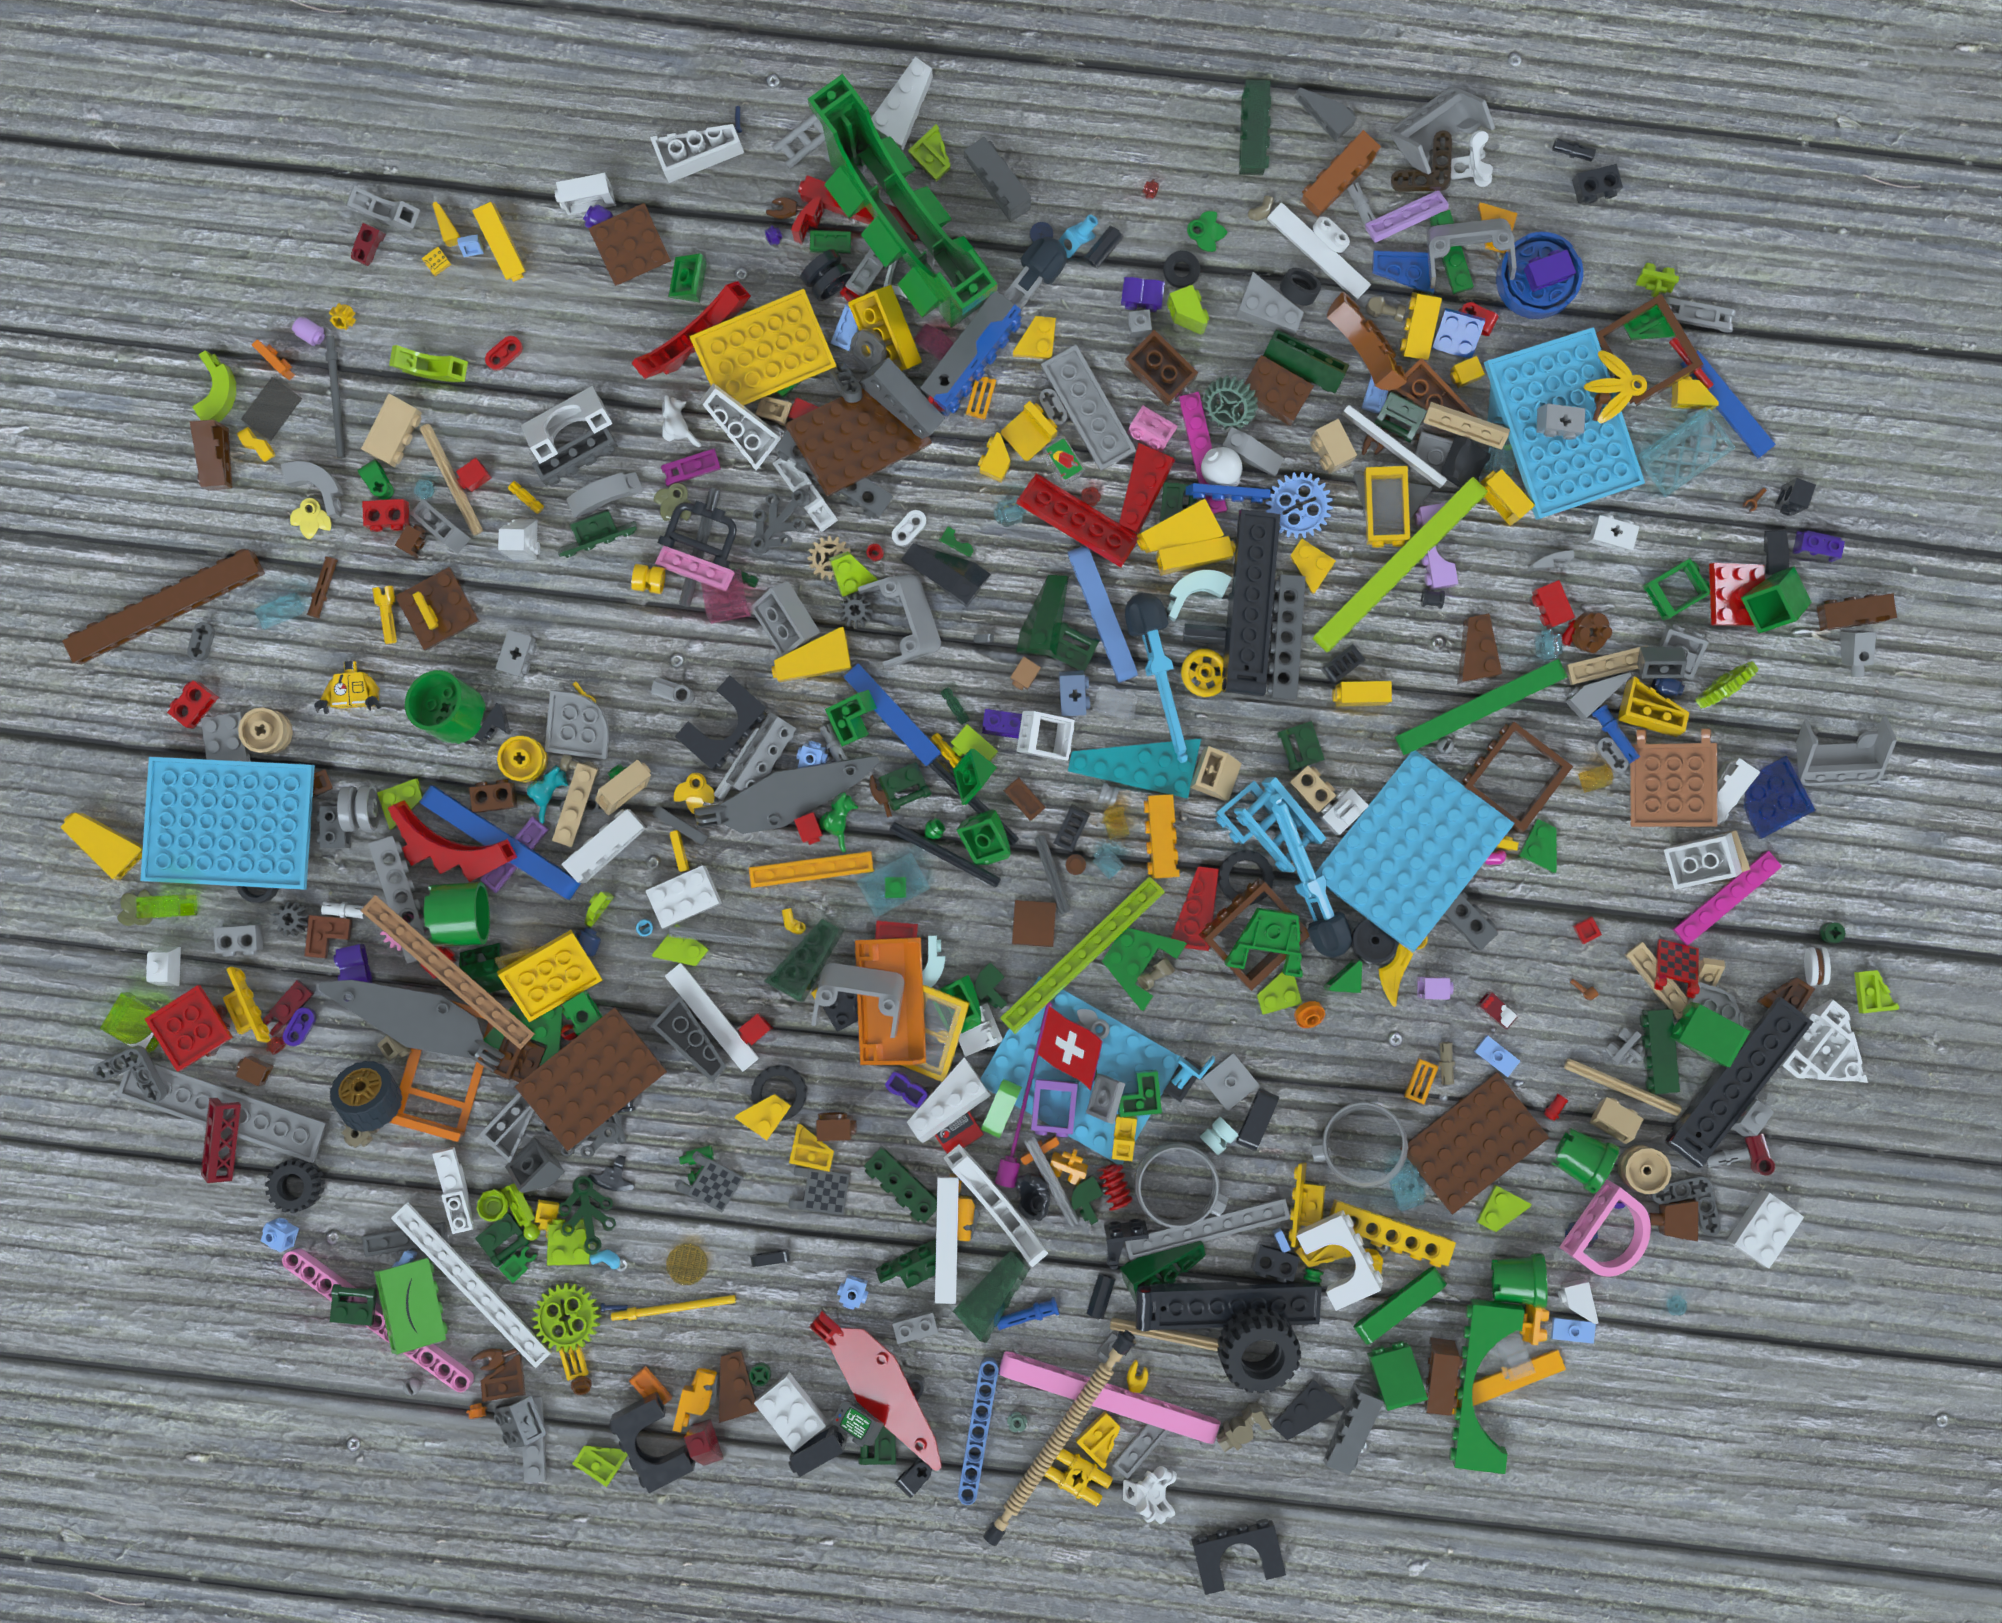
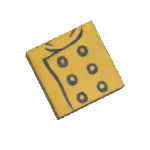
M439 247L422 258L434 276H437L451 266V263Z

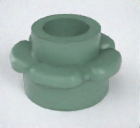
M1013 1412L1007 1418V1424L1012 1432H1022L1026 1429L1027 1417L1021 1412Z

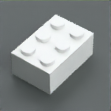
M1731 832L1671 845L1664 849L1674 889L1737 877L1742 873Z
M703 865L646 890L662 929L722 904L706 866Z
M1761 1190L1726 1241L1760 1265L1770 1268L1804 1216L1771 1193Z
M790 1372L786 1373L759 1395L754 1402L793 1453L826 1427L828 1421Z

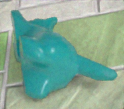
M557 765L544 774L543 780H535L527 788V795L540 807L538 817L541 824L545 821L547 804L556 787L569 785L565 772L560 770Z

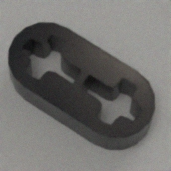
M784 1249L753 1254L750 1256L751 1266L759 1267L790 1261L789 1250Z

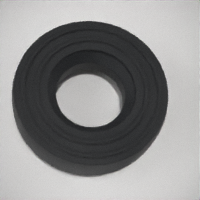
M1184 250L1176 251L1169 255L1164 263V277L1173 287L1184 288L1190 286L1199 277V261L1191 252ZM1179 262L1186 263L1190 268L1189 274L1185 277H1179L1174 272V266Z

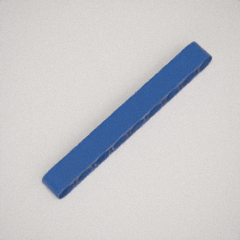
M430 785L419 801L423 806L484 846L508 839L517 855V858L509 862L562 897L571 900L581 883H578L569 873L477 813L472 812L471 809L437 787Z

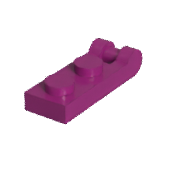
M711 449L661 466V470L666 476V486L670 487L672 484L721 470L716 450ZM678 469L679 475L674 476L673 470Z

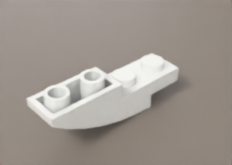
M451 1147L434 1151L432 1155L443 1190L442 1199L452 1234L473 1230L468 1189L462 1164L458 1162L455 1148Z

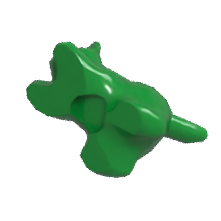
M842 792L833 799L831 811L821 816L819 826L822 830H827L830 834L837 836L839 848L842 852H846L844 830L847 813L852 809H858V806L851 796Z

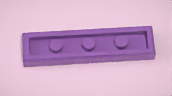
M532 816L516 835L515 839L533 850L549 829ZM507 862L483 875L480 881L497 893L518 867Z

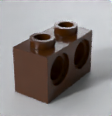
M508 779L496 780L494 785H488V782L475 783V787L469 788L471 807L474 813L518 808L515 783H508ZM502 789H506L508 792L505 800H501L499 797ZM485 791L487 793V800L482 803L479 800V795Z

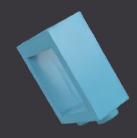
M1252 781L1215 812L1217 816L1215 820L1222 828L1227 827L1230 831L1229 837L1236 844L1238 842L1244 844L1253 834L1249 831L1243 836L1224 812L1249 791L1257 800L1264 791L1255 781ZM1269 799L1262 807L1270 815L1273 812L1271 808L1273 802H1269Z

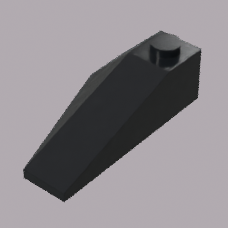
M915 543L910 546L901 559L965 607L970 605L991 576L989 572L975 562Z

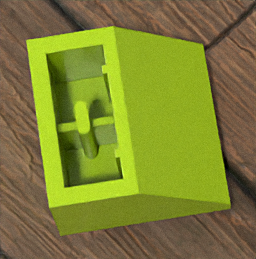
M1192 284L1169 293L1166 305L1173 322L1200 335L1205 332L1209 316L1207 310L1201 307L1200 302L1202 299L1198 289L1195 290Z

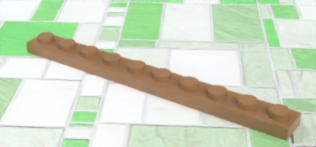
M374 895L360 910L520 1050L533 1037L534 1032L379 897Z

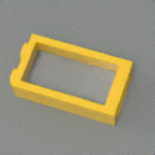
M1408 466L1366 467L1364 471L1366 544L1372 545L1373 548L1384 547V544H1392L1393 547H1403L1410 540Z

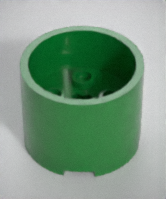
M443 670L426 672L419 676L408 689L405 698V712L409 721L438 740L445 743L461 744L474 737L482 727L480 723L483 713L486 711L483 697L477 690L452 674Z
M482 882L428 886L431 891L429 896H425L424 921L425 927H428V931L431 933V937L428 939L435 947L480 945L487 942L490 930V906L487 890Z

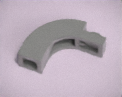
M356 186L352 187L345 205L364 214L363 216L403 230H412L420 212V209L403 201H388Z
M293 461L281 464L286 485L291 488L307 484L316 485L322 493L327 516L333 519L341 517L342 504L337 497L345 495L341 485L333 475L310 462Z
M636 472L625 475L618 473L584 486L569 496L567 501L574 518L592 514L599 507L611 501L640 494L643 492V488Z

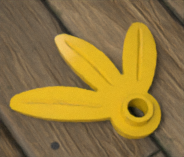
M1601 350L1598 352L1599 359L1620 379L1605 378L1594 380L1585 384L1584 389L1595 393L1620 392L1605 406L1599 415L1598 422L1604 423L1620 413L1628 404L1632 395L1639 396L1643 394L1647 389V382L1641 375H1632L1630 369L1621 359ZM1635 381L1640 383L1639 389L1634 387Z

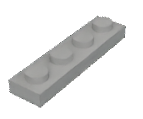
M534 1396L532 1398L544 1426L543 1397ZM542 1437L522 1447L524 1483L545 1482L547 1480L545 1437Z

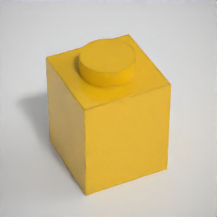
M1477 356L1454 365L1450 370L1451 381L1457 385L1458 389L1480 380L1485 375Z

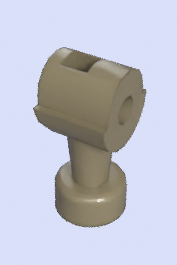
M1379 296V298L1373 297L1370 299L1366 306V311L1373 318L1385 314L1394 316L1395 321L1402 322L1406 306L1398 305L1396 308L1387 305L1384 299Z
M564 754L559 768L563 771L575 770L578 762L573 761L572 756ZM586 761L583 763L585 765L597 768L598 772L596 778L599 776L600 769L597 765H594V762Z
M1165 957L1152 966L1154 970L1151 973H1143L1137 980L1139 985L1148 991L1154 986L1155 980L1164 978L1176 970L1168 958Z

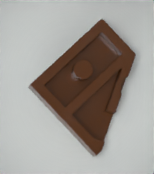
M522 1354L514 1356L513 1359L480 1381L482 1402L526 1395Z

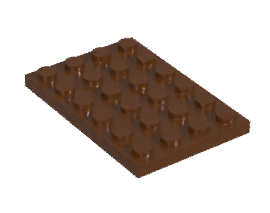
M862 387V399L858 402H847L842 396L786 424V428L827 497L929 447L932 444L930 438L921 439L916 436L910 428Z
M614 1007L519 1082L515 1088L568 1152L667 1073V1070L616 1007Z
M1495 1072L1408 1141L1407 1159L1450 1214L1453 1215L1549 1137L1499 1073Z

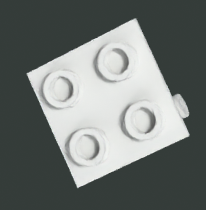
M988 1003L980 1006L981 1024L960 1034L958 1041L965 1057L987 1047H992L1003 1040Z

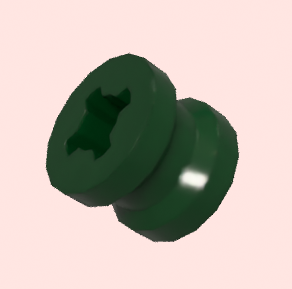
M1836 922L1825 923L1819 930L1821 939L1828 943H1839L1846 935L1843 925Z
M764 1362L756 1363L749 1373L751 1383L755 1386L767 1384L772 1372L770 1366Z

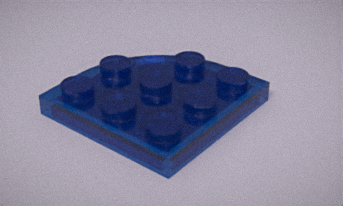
M1783 756L1761 768L1759 775L1745 791V812L1758 839H1763L1816 811L1787 756Z

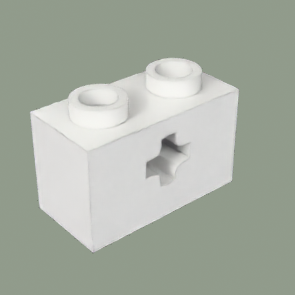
M1602 514V516L1599 515L1594 519L1588 542L1629 553L1634 548L1639 526L1634 525V522L1629 520L1618 521L1612 515Z

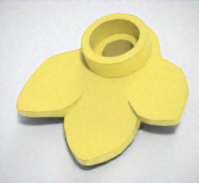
M314 498L304 499L300 504V508L293 510L290 516V524L293 526L300 525L301 533L307 539H311L318 531V528L327 531L331 530V518L327 516L326 511L321 509L320 503ZM308 505H311L313 507L312 512H309L307 510Z

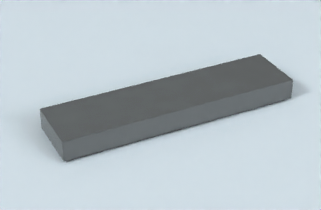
M446 1222L430 1224L448 1243ZM402 1229L362 1236L365 1257L419 1248Z

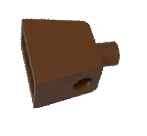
M1684 1199L1659 1204V1213H1648L1651 1225L1659 1226V1233L1665 1236L1698 1242V1201Z

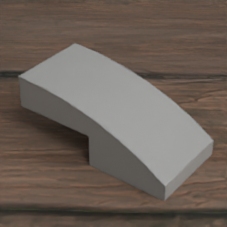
M1574 550L1545 556L1530 565L1528 571L1550 570L1554 567V562H1569L1574 559Z

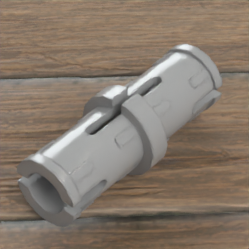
M1358 182L1355 183V186L1353 184L1349 186L1347 191L1354 202L1353 207L1358 211L1365 226L1366 223L1376 219L1369 206V200L1365 198Z
M827 724V727H821L819 730L827 743L826 748L830 750L834 761L848 760L832 728V724Z
M1746 1146L1731 1150L1722 1149L1721 1152L1711 1154L1705 1165L1707 1168L1723 1164L1726 1166L1731 1165L1732 1162L1748 1160L1749 1153Z

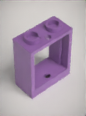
M1035 1079L1031 1130L1035 1131V1134L1047 1135V1132H1054L1058 1137H1068V1134H1073L1077 1082ZM1040 1089L1071 1092L1068 1127L1037 1124Z

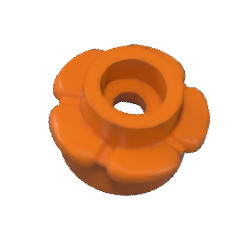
M482 1403L469 1406L470 1410L466 1411V1414H469V1419H476L486 1416L485 1410L487 1407H482Z

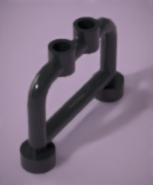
M697 500L695 504L685 502L676 506L665 535H660L657 543L673 549L675 541L714 555V564L729 568L730 561H727V558L735 540L737 528L734 521L725 516L726 511L715 507L713 511L706 509L707 504ZM687 510L727 525L729 531L722 550L676 533L675 529L682 512Z

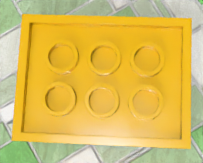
M572 930L497 971L498 976L529 1022L602 981L600 974Z

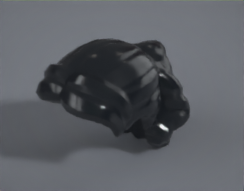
M1030 1172L1020 1175L1016 1178L1017 1182L1015 1183V1187L1020 1190L1021 1197L1018 1209L1027 1220L1041 1221L1046 1217L1050 1206L1049 1185L1040 1175L1037 1176Z

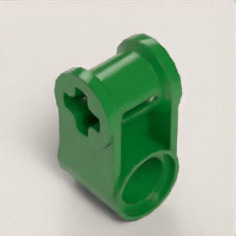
M376 459L357 469L360 477L373 495L382 500H388L393 496L394 488L387 478L383 467Z

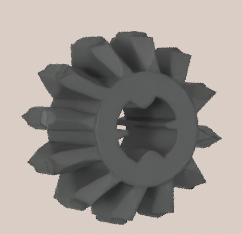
M857 594L853 595L854 600H851L847 595L848 603L840 602V605L845 609H838V613L844 614L840 617V620H847L845 624L847 627L853 622L854 629L858 628L859 622L862 627H865L866 625L863 620L871 621V618L866 614L873 613V609H866L871 606V602L864 603L866 599L864 595L861 596L860 600H858ZM853 607L855 609L856 607H859L860 614H855L856 616H852L853 613L851 609Z
M286 902L285 907L278 906L280 913L273 914V916L278 917V920L273 921L274 925L279 924L276 931H283L284 936L291 934L293 937L297 936L298 932L304 933L305 929L303 926H308L305 918L309 917V914H303L306 907L302 906L299 908L298 902L293 904ZM289 916L294 919V922L289 920Z

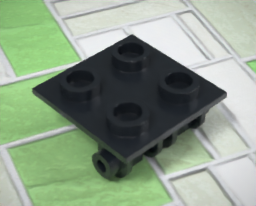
M838 991L834 1004L822 1006L837 1032L858 1021L857 994Z

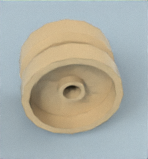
M263 707L254 708L247 712L240 720L238 727L239 738L245 747L250 751L267 755L278 754L285 750L290 744L293 735L292 724L288 717L281 712Z
M1636 1145L1626 1149L1620 1156L1618 1174L1622 1182L1629 1188L1644 1194H1655L1663 1190L1669 1183L1671 1165L1667 1157L1660 1151L1644 1145Z

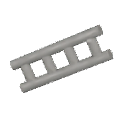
M813 114L772 146L776 153L782 150L789 159L785 164L789 169L825 142L822 124ZM814 125L821 134L811 141L804 132ZM798 137L805 147L795 154L788 144Z

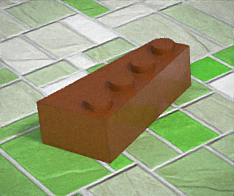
M1363 130L1344 148L1340 155L1338 154L1331 161V165L1327 170L1323 169L1318 174L1317 180L1313 185L1310 183L1302 191L1304 195L1301 202L1319 218L1375 160L1381 146Z
M1422 358L1405 373L1407 382L1397 389L1390 390L1427 410L1431 402L1478 418Z

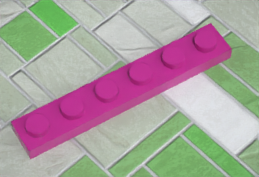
M1195 392L1179 396L1178 399L1198 483L1208 484L1203 478L1201 463L1206 453L1212 449L1200 394ZM1205 497L1213 515L1227 511L1225 500L1214 501L1212 497Z
M1770 851L1764 852L1749 865L1750 870L1734 877L1672 929L1685 945L1693 942L1782 867Z

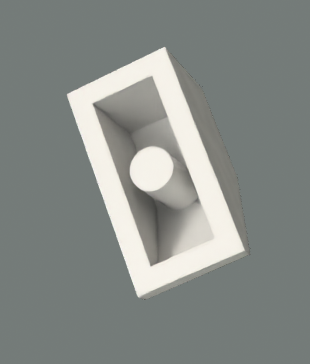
M1585 1279L1559 1284L1561 1290L1558 1291L1561 1303H1564L1568 1308L1590 1322L1598 1324L1589 1282Z

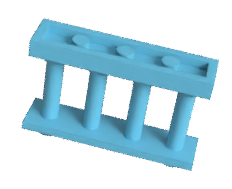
M1267 777L1262 782L1265 792L1247 810L1245 808H1236L1234 812L1237 815V820L1250 830L1276 861L1275 865L1282 872H1294L1296 869L1290 863L1292 861L1290 853L1288 852L1284 856L1278 848L1284 841L1282 832L1273 840L1265 833L1276 821L1274 813L1272 812L1260 825L1252 817L1270 799V796L1278 793L1283 797L1281 800L1287 804L1295 827L1299 828L1303 833L1301 841L1304 848L1309 843L1322 844L1326 837L1276 777Z

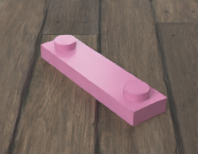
M663 546L655 562L658 567H663L671 572L724 591L727 590L735 574L728 568Z

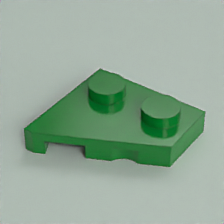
M1657 305L1623 325L1630 340L1676 337Z
M1536 819L1518 856L1551 873H1556V828Z

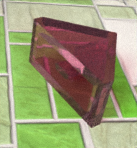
M925 324L913 339L914 342L940 361L954 344L941 330Z

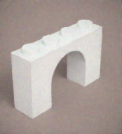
M593 386L521 425L528 445L539 463L558 454L554 445V438L565 426L576 421H587L595 434L612 424L603 402Z
M1343 1210L1300 1229L1296 1236L1306 1255L1332 1244L1345 1247L1353 1255L1356 1263L1355 1271L1350 1276L1329 1285L1326 1290L1335 1310H1339L1381 1291L1382 1283L1384 1282L1380 1272L1375 1271L1372 1265L1374 1262L1370 1253L1365 1252L1360 1234H1356L1352 1228L1354 1224L1351 1217L1346 1215Z

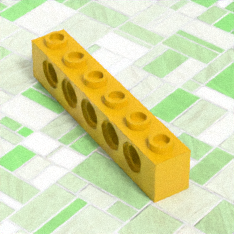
M1334 1199L1329 1216L1342 1210L1346 1215L1355 1216L1356 1222L1352 1228L1356 1234H1360L1362 1240L1363 1237L1370 1239V1243L1378 1247H1382L1383 1244L1390 1246L1391 1251L1402 1254V1251L1410 1253L1409 1257L1419 1261L1422 1258L1430 1260L1429 1264L1441 1268L1442 1265L1449 1266L1456 1242L1452 1239ZM1369 1223H1375V1230L1367 1233L1366 1226ZM1394 1230V1238L1386 1239L1387 1231ZM1413 1236L1415 1239L1414 1244L1406 1246V1239ZM1433 1243L1434 1250L1431 1253H1426L1425 1247Z

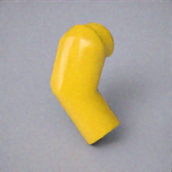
M792 908L781 910L784 926L787 930L797 935L802 934L806 930L803 922L793 918Z

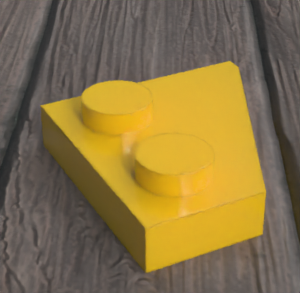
M1035 316L1014 349L1013 356L1051 359L1056 318Z
M1304 539L1299 541L1290 555L1292 562L1299 570V574L1306 576L1305 582L1312 594L1316 592L1336 560Z
M773 1094L736 1114L734 1118L765 1140H768L792 1105L776 1094Z
M1104 1411L1075 1440L1104 1469L1107 1465L1108 1455L1112 1452L1114 1439L1118 1436L1121 1427Z

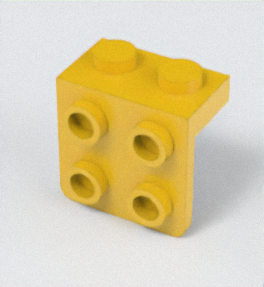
M1031 401L1027 402L1024 405V410L1001 430L1002 437L1024 461L1032 459L1057 436V425L1052 419L1049 418L1047 420L1042 414L1044 412L1037 403L1033 404Z

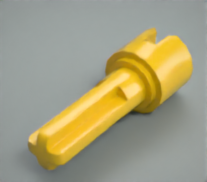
M385 586L384 595H382L379 587L372 588L374 605H377L380 610L385 644L396 643L397 637L392 605L395 603L393 586Z

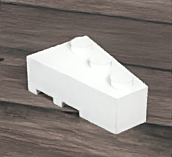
M513 519L512 522H508V525L502 526L499 529L498 550L512 560H537V554H540V543L537 542L538 519Z
M1740 758L1725 761L1717 773L1718 825L1726 821L1730 810L1738 803L1741 796L1760 773V771Z

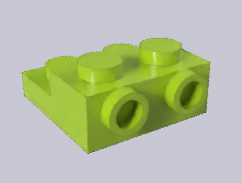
M583 1218L575 1226L573 1234L568 1237L561 1233V1228L566 1223L565 1219H552V1222H548L547 1266L589 1264L590 1254H587L583 1248L586 1240ZM564 1227L566 1232H571L570 1227Z

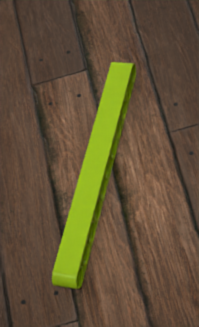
M1472 477L1312 639L1326 653L1332 650L1488 493V490Z

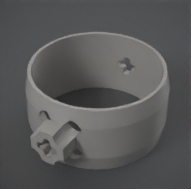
M1357 1102L1341 1108L1328 1121L1323 1133V1139L1311 1141L1314 1162L1326 1161L1332 1172L1339 1179L1359 1188H1374L1391 1181L1403 1168L1408 1153L1406 1131L1399 1119L1387 1108L1370 1102ZM1359 1110H1372L1384 1114L1396 1124L1402 1135L1403 1146L1398 1163L1387 1175L1372 1181H1357L1344 1176L1333 1166L1329 1156V1138L1334 1126L1347 1114Z
M1183 1142L1161 1144L1144 1156L1135 1173V1193L1140 1206L1153 1221L1165 1227H1190L1201 1222L1210 1213L1220 1217L1227 1206L1229 1198L1219 1193V1178L1213 1163L1200 1149ZM1170 1150H1186L1199 1155L1208 1164L1212 1175V1190L1206 1204L1194 1215L1178 1220L1166 1219L1153 1213L1145 1205L1141 1196V1180L1146 1167L1155 1157Z

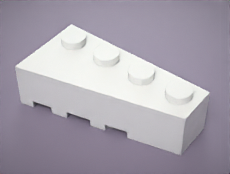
M916 57L871 118L880 138L883 139L891 136L902 152H904L915 119H917L919 109L933 78L932 68Z
M733 124L711 127L698 132L691 130L688 133L679 135L672 133L660 138L657 136L650 137L669 183L744 153Z
M714 383L701 398L703 406L739 448L753 468L757 470L781 440L780 434Z
M622 809L614 816V821L601 827L596 836L589 838L578 851L571 854L561 864L578 883H587L647 829L631 810L627 809L624 811Z
M963 1058L907 1123L917 1139L924 1143L991 1095L970 1063Z

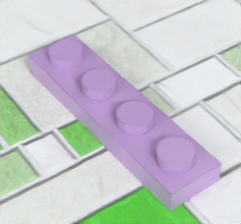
M1435 191L1366 223L1365 229L1374 243L1447 210L1448 202L1440 191Z

